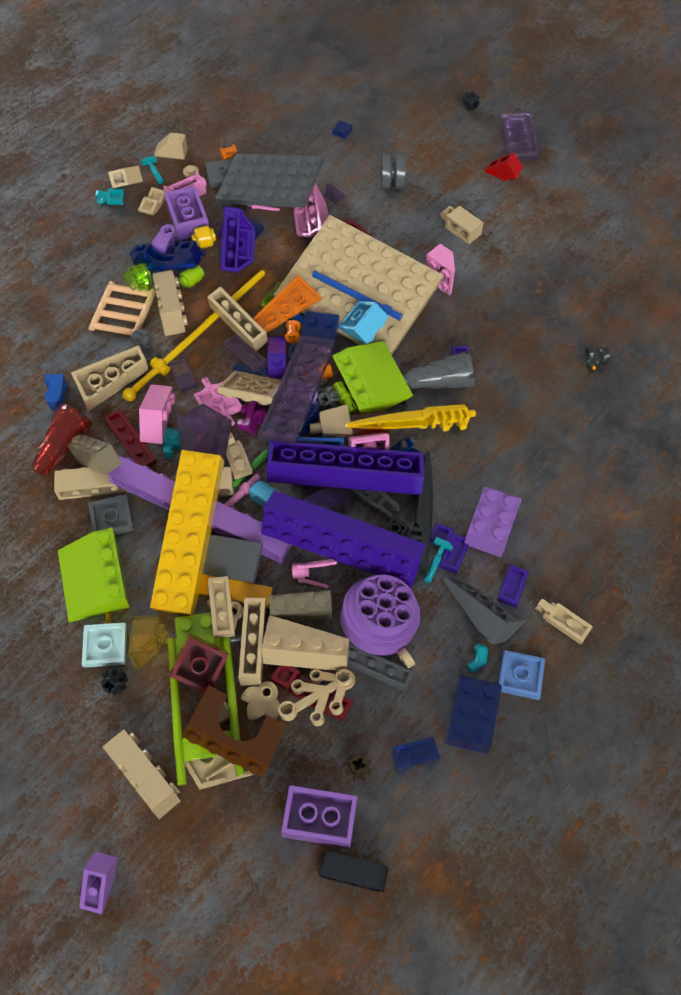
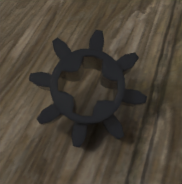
M471 91V93L466 92L462 97L463 103L461 106L467 111L475 110L479 106L480 102L478 99L480 96L474 91Z
M114 667L102 674L104 679L100 683L105 692L116 695L118 692L122 693L127 688L125 683L128 679L123 670Z

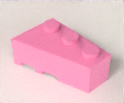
M150 385L139 408L140 442L163 443L169 415L172 411V404H175V393H173L172 386Z

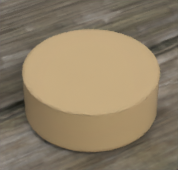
M404 647L397 651L400 660L406 668L409 669L415 665L413 658Z

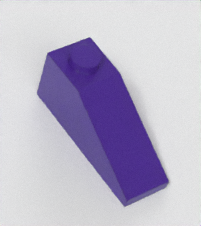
M285 336L268 337L269 377L280 380H287Z

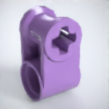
M166 224L161 227V230L151 243L152 252L166 257L171 254L172 249L178 242L173 225Z

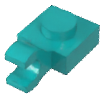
M108 188V192L96 191L98 204H103L106 201L107 204L123 205L124 189Z
M166 428L162 443L164 447L163 452L165 453L164 458L172 459L175 448L181 449L185 437L184 430Z

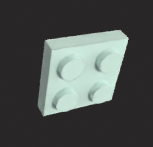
M126 622L84 625L82 666L84 668L126 665Z

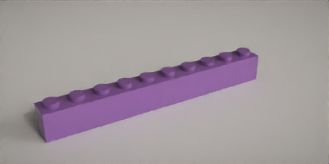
M119 456L122 464L107 474L109 481L126 491L170 510L175 481L170 480L165 474L153 472L148 466L136 464L131 458ZM217 499L211 531L223 537L262 543L261 555L282 564L292 545L261 534L262 522L256 520L250 514L239 512L233 506L222 504Z

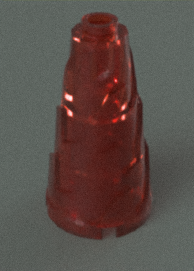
M66 404L58 406L32 464L35 473L41 476L49 474L70 450L67 444L72 442L71 439L76 435H85L88 432L92 422L86 415L83 414L81 417L78 414L79 410Z

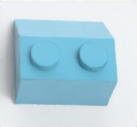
M358 301L338 328L358 342L368 344L375 338L377 331L385 325V321L389 316L376 302Z

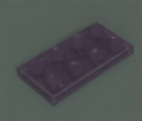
M531 113L501 114V125L507 155L514 152L519 160H539L540 153Z

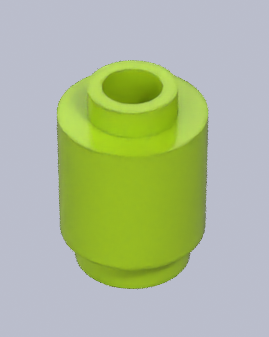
M192 265L179 274V281L183 287L190 288L201 281L205 274L199 265Z

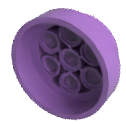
M375 575L356 582L348 590L340 610V624L349 641L360 650L374 655H390L397 653L403 647L405 648L411 642L420 623V608L412 590L402 580L390 575Z

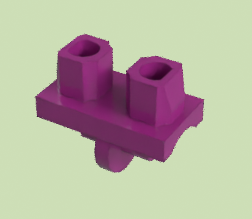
M250 401L249 404L242 405L241 413L244 417L246 416V419H239L237 426L241 431H248L251 436H256L258 426L262 425V422H267L269 415L265 412V408L259 406L256 401Z

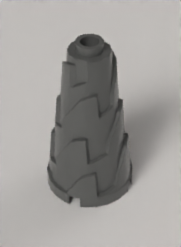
M469 351L444 357L445 359L430 362L428 365L412 368L406 371V375H403L408 387L413 389L474 387V378L471 379L474 371Z

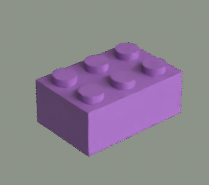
M196 186L164 193L167 209L175 227L178 240L191 238V235L194 234V229L197 227L209 226L208 218Z
M484 487L468 529L465 543L470 547L502 557L522 499Z
M289 786L281 831L282 837L350 848L357 796Z

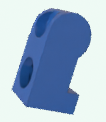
M45 374V382L48 387V391L45 393V400L50 409L59 410L63 407L65 401L66 379L64 374Z

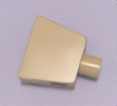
M343 405L321 411L319 413V423L309 424L311 435L322 434V437L344 438V444H348V437H353L352 428L345 426L346 423L351 422L348 406Z

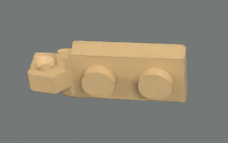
M232 432L225 434L228 444L224 445V451L235 480L253 474L240 440L235 441Z
M541 599L535 608L548 623L580 645L593 628L592 625L559 603L555 604L552 602L550 604Z

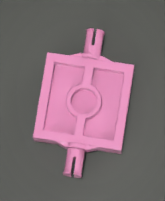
M208 377L203 378L201 382L205 388L195 393L194 399L209 424H213L224 419L228 427L233 426L235 422L231 415L241 411L242 408L237 397L227 398L223 394H218V386L221 383L211 384Z

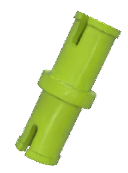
M342 381L336 382L333 385V389L339 391L340 404L348 406L350 416H352V413L356 415L359 412V408L354 403L352 394L348 393Z

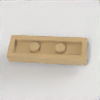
M228 576L208 578L213 637L235 636Z

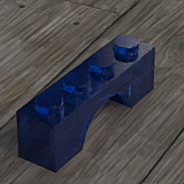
M196 241L180 242L174 254L171 255L157 251L151 244L136 245L130 252L136 271L144 272L151 270L163 271L165 269L178 270L181 268L194 269L202 259Z

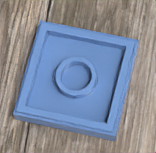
M504 650L497 691L540 700L545 658Z

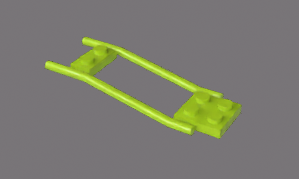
M211 612L176 617L177 638L167 639L169 671L189 633L226 649L228 657L224 663L231 731L223 732L230 738L241 741L230 637H213ZM170 677L177 784L181 786L187 784L185 761L212 758L219 755L212 754L207 749L190 743L185 738L182 739L179 681ZM235 765L236 776L245 774L244 768L239 765Z

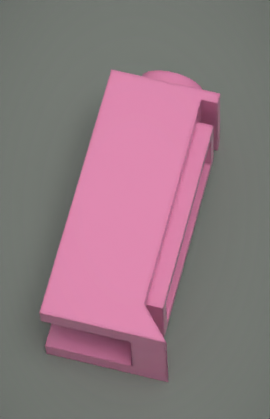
M195 172L196 174L169 187L164 186V191L166 193L196 186L199 196L206 194L205 186H207L204 177Z

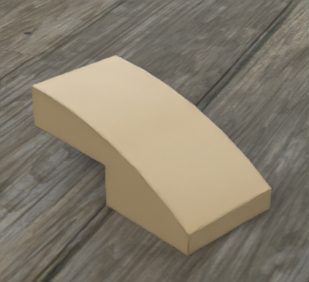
M151 187L148 196L143 197L138 211L149 215L156 214L165 201V191Z

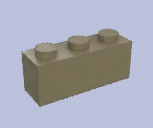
M330 591L269 596L271 616L291 622L332 619Z

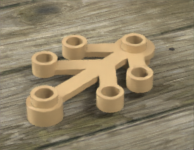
M314 669L310 672V678L314 684L305 683L299 679L294 680L291 688L295 694L299 695L303 692L312 694L296 703L290 701L281 703L278 708L280 717L285 721H292L296 717L297 712L318 701L310 719L314 726H321L325 721L323 713L329 695L337 690L335 698L330 703L329 708L333 715H340L344 710L342 702L345 692L355 684L354 674L348 669H341L336 674ZM322 681L331 682L326 686L317 685ZM316 717H321L317 721L314 720Z

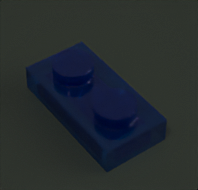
M434 737L391 748L397 771L440 760Z

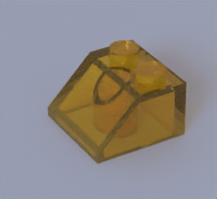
M134 615L128 657L135 670H141L160 655L164 650V644H167L168 632L165 631V624H162L159 616Z

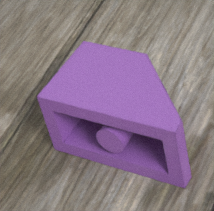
M100 852L94 853L84 868L80 909L99 914L103 913L115 879L118 857Z

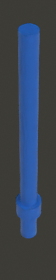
M317 271L312 273V277L359 301L376 302L388 316L399 321L403 317V314L393 310L387 304L383 305Z

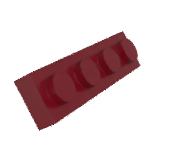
M120 409L104 417L109 428L136 464L145 465L149 468L157 464L156 458L145 443L140 442V436Z

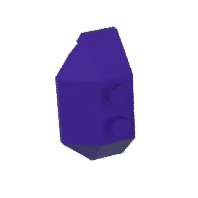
M225 206L220 233V270L238 273L254 261L255 229L244 215L242 209Z

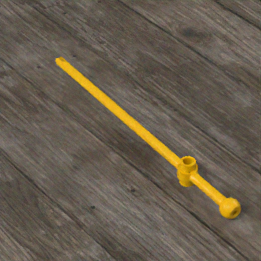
M260 270L231 297L235 301L240 299L265 275V271ZM214 312L165 358H153L150 362V366L153 368L132 388L124 389L122 392L123 398L126 401L135 400L136 393L157 374L167 375L170 371L168 364L216 321L219 316Z

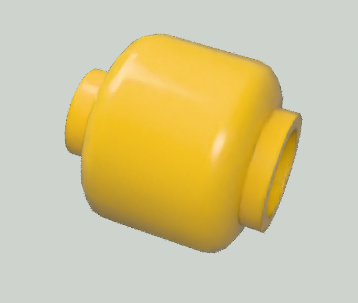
M208 225L195 228L194 234L191 235L193 245L197 244L199 249L211 247L214 245V241H216L213 228L210 229Z

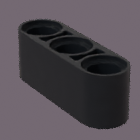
M324 851L318 876L376 892H384L389 867L375 862Z

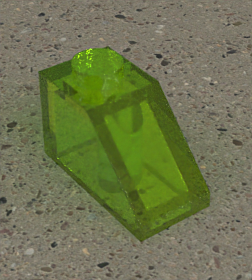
M146 263L129 267L122 275L123 280L133 291L139 290V292L148 290L149 286L153 283Z

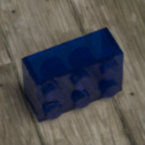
M459 675L445 744L488 754L493 740L502 689L501 684Z

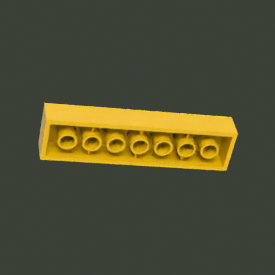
M181 451L150 608L155 611L187 616L195 615L224 467V460L221 455Z

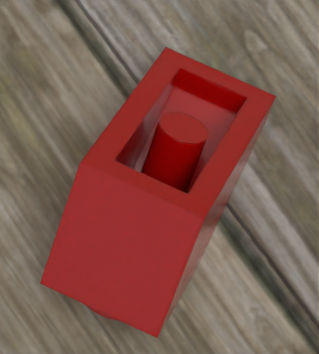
M513 152L491 161L484 171L503 181L518 178L523 166Z

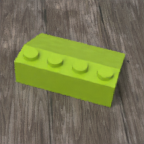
M384 341L349 347L333 355L364 419L373 417L413 396Z
M112 527L92 532L58 550L69 623L106 614L108 611L114 612L130 608L118 540Z

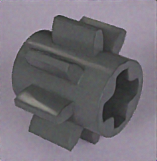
M139 328L132 333L131 342L135 344L134 347L139 345L141 350H145L152 345L153 337L149 335V330Z
M333 386L321 388V393L317 396L319 405L325 406V409L337 407L336 402L341 400L339 398V391L334 390Z

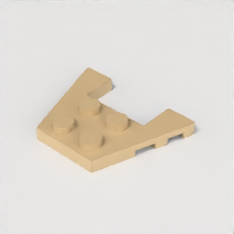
M224 702L219 712V725L229 719V709L226 702ZM221 756L185 761V766L200 790L254 775L244 769V775L236 776L235 764L230 763Z

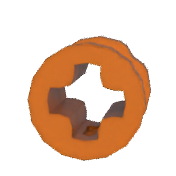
M232 144L230 147L219 148L222 160L233 158L235 154H238L235 144Z
M297 320L287 321L286 341L289 343L299 342L301 338L299 334L301 329L300 322Z

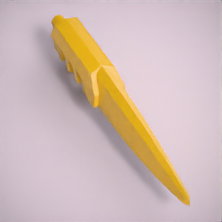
M465 404L426 407L424 410L370 417L346 423L345 426L360 429L415 427L423 429L427 428L429 424L431 428H435L436 424H438L443 431H448L453 423H456L460 430H465L470 417H475L476 412L475 410H468Z

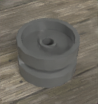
M382 153L381 189H389L392 179L395 189H404L406 175L404 153H396L394 155V163H392L390 153Z

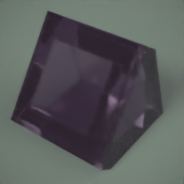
M330 183L326 185L325 196L334 204L346 197Z

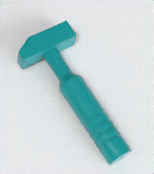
M155 155L141 160L142 166L149 164L150 170L158 184H162L164 180L156 166L153 165V163L157 162Z
M436 537L434 544L440 546V548L433 557L423 579L427 583H431L444 549L453 550L450 542Z

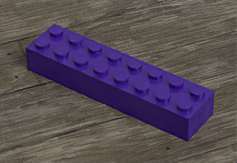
M277 440L270 441L266 482L422 494L425 477L423 453Z
M277 491L272 492L264 506L261 534L375 575L396 577L412 588L427 544Z

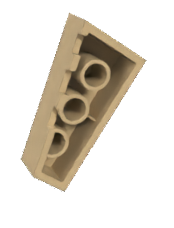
M173 270L153 273L165 336L185 333L184 325L188 324L186 314L182 315V312H185L183 302H179L182 299L181 291L176 288L180 287L178 277H174Z
M138 345L71 372L88 411H91L147 372L148 366Z
M269 615L262 644L263 664L334 671L347 669L349 639Z
M122 730L102 747L157 818L160 819L180 802L177 796L180 792L172 782L170 784L166 782L164 777L167 775L159 765L153 766L150 762L153 758L146 749L141 751L137 746L140 743L133 733L128 735L125 730Z

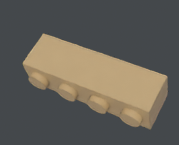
M221 286L207 297L210 308L254 352L258 351L268 342L267 333Z
M89 467L55 471L54 491L59 500L129 492L111 483L108 475Z
M265 598L244 599L239 681L241 686H259L262 683V644L266 629L267 613Z

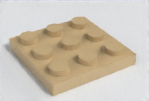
M235 370L218 386V394H223L227 398L238 397L243 401H257L259 404L269 405L283 391L286 381Z

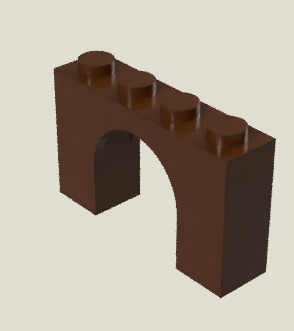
M208 685L182 737L190 743L207 749L212 754H217L227 759L232 764L239 765L254 775L263 777L271 763L286 724L267 715L255 738L248 741L232 739L223 732L218 721L219 712L228 695Z

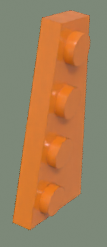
M297 275L253 320L267 333L322 300V297Z

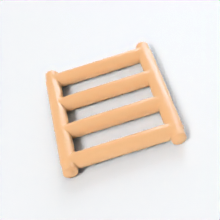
M110 281L88 329L90 331L97 329L131 336L135 330L142 328L154 300L156 290L151 289L149 291L115 285L114 282ZM112 291L147 298L145 303L112 298L110 295ZM106 304L140 309L141 313L139 316L104 309ZM101 316L135 322L136 324L134 329L98 322Z

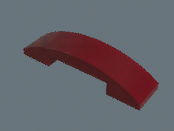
M279 665L271 677L273 682L299 700L312 694L303 692L297 695L293 692L291 684L294 680L299 679L305 683H314L301 675L300 671L292 666ZM335 691V693L332 692L329 695L324 714L343 721L354 701L344 696L342 702L343 712L340 715H333L329 705L334 701ZM318 701L309 706L315 708Z

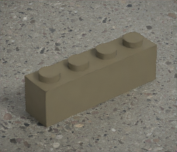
M79 434L74 436L71 442L67 444L79 464L107 475L122 464L109 443Z

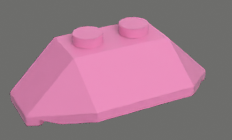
M316 183L306 207L294 208L293 213L298 237L315 236L329 216L327 204Z

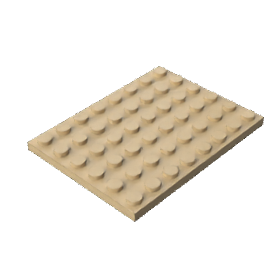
M329 215L274 296H277L299 275L322 297V300L301 313L358 345L366 343L358 342L340 330L338 326L359 300L312 277V273L317 271L383 305L387 304L393 310L403 314V317L399 321L389 316L385 321V325L377 331L375 338L368 344L384 341L392 355L444 277L441 273Z

